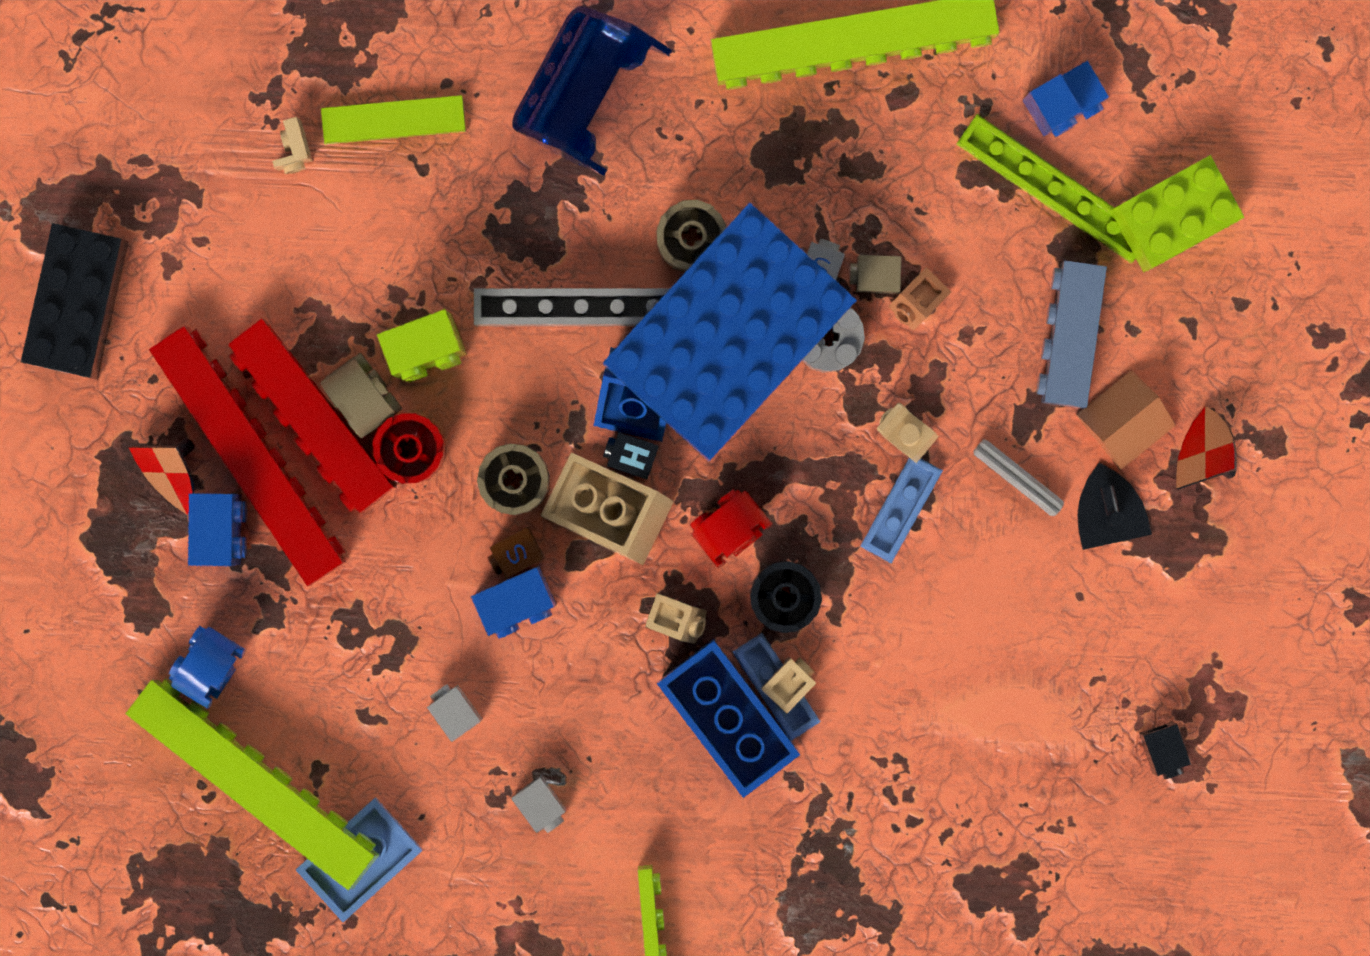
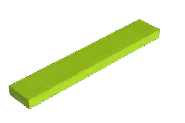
M976 114L956 145L1129 263L1134 262L1136 259L1135 254L1131 251L1120 231L1118 223L1114 220L1113 214L1110 211L1114 208L1112 205Z

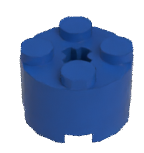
M199 626L188 642L190 647L186 658L180 655L169 671V680L172 681L171 687L209 709L212 704L210 696L216 699L219 697L236 670L233 666L237 659L235 656L240 659L243 658L246 649L209 626L206 629Z

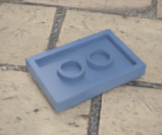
M376 797L357 813L345 827L355 836L360 832L376 844L373 850L379 854V857L354 889L346 890L309 859L296 869L299 875L342 922L347 920L423 851L421 846Z

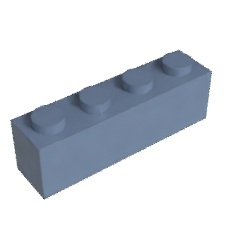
M1063 261L1060 263V268H1054L1051 289H1056L1057 292L1055 304L1049 303L1046 324L1052 325L1050 339L1044 338L1041 359L1047 360L1045 374L1039 373L1036 394L1042 395L1041 403L1081 409L1087 408L1107 266Z

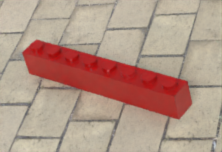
M183 326L148 350L306 586H311L346 563L342 555L347 552L337 536L334 535L330 538L323 528V525L327 522L316 506L310 508L304 500L303 496L307 492L296 476L290 479L283 467L287 465V462L276 446L270 449L263 437L268 434L261 422L256 417L251 420L243 409L248 405L243 395L237 388L231 390L225 382L224 378L228 374L217 358L211 361L204 349L208 347V344L197 328L191 331L189 327Z

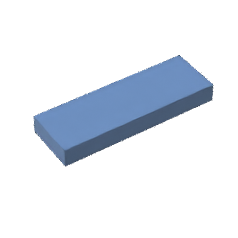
M908 458L860 547L892 563L943 470L921 458L917 463Z
M760 633L733 651L740 665L791 741L821 722L805 697L786 714L760 689L783 665L763 633Z

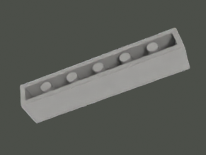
M671 288L474 289V325L637 326Z

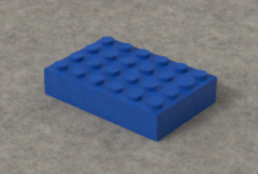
M749 202L604 360L603 365L709 462L857 300Z

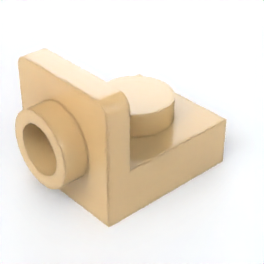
M297 117L284 120L285 130L280 131L281 140L285 151H291L292 155L273 160L272 162L274 168L278 171L284 170L285 174H292L305 170L304 164L312 162V157L302 121Z
M900 402L882 415L880 425L877 427V431L887 441L915 463L920 460L939 437L936 432L910 413Z
M657 593L645 627L680 641L695 644L705 630L707 611Z
M788 657L780 669L760 689L787 714L816 684L811 678L815 672L800 657L796 662Z

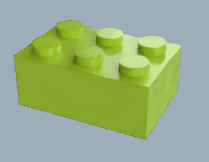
M1211 155L1110 210L1131 251L1134 252L1143 273L1245 218Z
M446 309L377 334L391 375L408 381V383L427 377V369L436 366L441 370H446L462 363L460 357L467 355L453 315Z

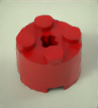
M401 413L388 418L378 428L373 440V456L378 469L387 478L401 484H419L432 478L441 469L446 457V441L441 429L431 419L416 413ZM414 439L417 442L415 448L418 450V453L415 457L410 455L407 459L403 456L405 449L401 445L404 441L410 443Z
M731 490L717 502L720 506L718 510L708 514L704 512L690 524V527L694 530L691 536L717 568L726 564V561L723 559L724 556L727 558L733 554L736 557L763 535L759 528L762 527L765 530L773 525L747 491L741 493L740 490Z

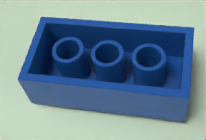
M714 639L657 681L659 688L743 798L800 756L797 748Z

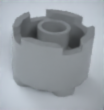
M849 308L832 327V333L838 335V340H833L832 346H825V340L821 339L802 360L810 369L823 373L840 371L853 363L861 353L865 339L864 328L858 314L853 309Z

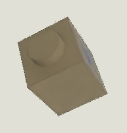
M858 255L857 263H850L849 284L856 285V293L899 294L901 286V256Z

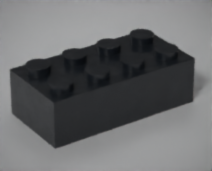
M52 223L21 363L98 380L128 241L122 238Z

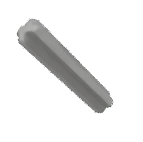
M982 440L974 449L973 453L977 458L1050 516L1057 515L1064 506L1062 499L988 440Z

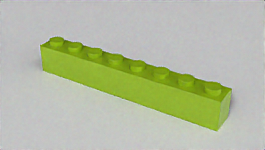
M937 0L711 39V48L718 85L725 84L726 89L731 90L746 87L748 80L759 78L761 79V84L781 81L783 74L796 73V78L813 76L817 74L818 68L831 67V72L848 70L852 68L851 63L866 61V66L883 64L887 62L886 57L900 55L901 60L918 58L922 56L921 51L935 49L936 54L953 52L957 50L956 45L970 43L971 48L984 47L992 44L991 39L997 38L999 27L994 0Z
M164 679L163 682L151 680L125 714L346 890L354 889L379 857V854L373 850L376 844L360 832L357 836L345 828L348 822L336 812L331 810L327 814L317 806L320 800L304 788L301 792L290 784L292 778L277 766L273 770L262 762L265 757L257 749L249 744L244 748L234 739L237 734L221 722L218 726L206 718L209 712L195 701L188 704L179 696L181 692L171 687L172 682Z

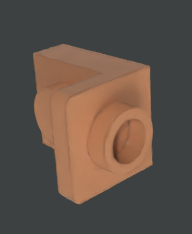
M926 267L889 305V308L901 323L915 330L951 291Z

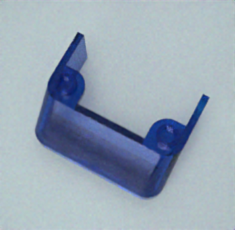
M585 6L576 7L564 21L515 111L512 119L513 129L574 164L604 176L607 169L590 159L596 150V137L587 130L592 118L620 68L630 71L639 67L645 61L649 49L666 56H670L672 50L632 23Z

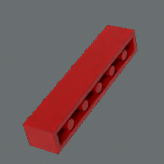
M261 318L228 344L233 351L229 355L233 363L241 372L245 369L250 372L255 379L251 382L252 387L263 400L269 397L277 408L272 412L285 428L291 425L299 436L294 439L307 456L313 453L321 463L316 467L328 484L335 481L342 490L338 497L350 512L356 509L359 513H364L396 488L393 482L378 469L372 455L265 319Z

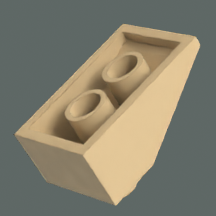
M571 453L543 509L541 517L644 565L674 501L652 488Z

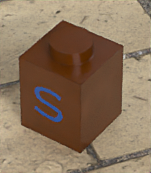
M529 527L489 547L493 553L488 556L492 568L497 576L503 573L506 579L545 558Z

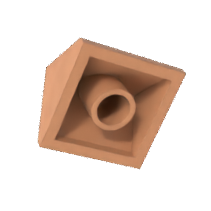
M1132 370L1087 405V408L1082 409L1076 414L1120 470L1176 426L1159 396Z

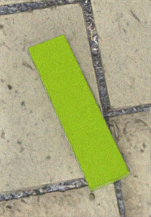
M462 95L321 108L325 145L466 132Z

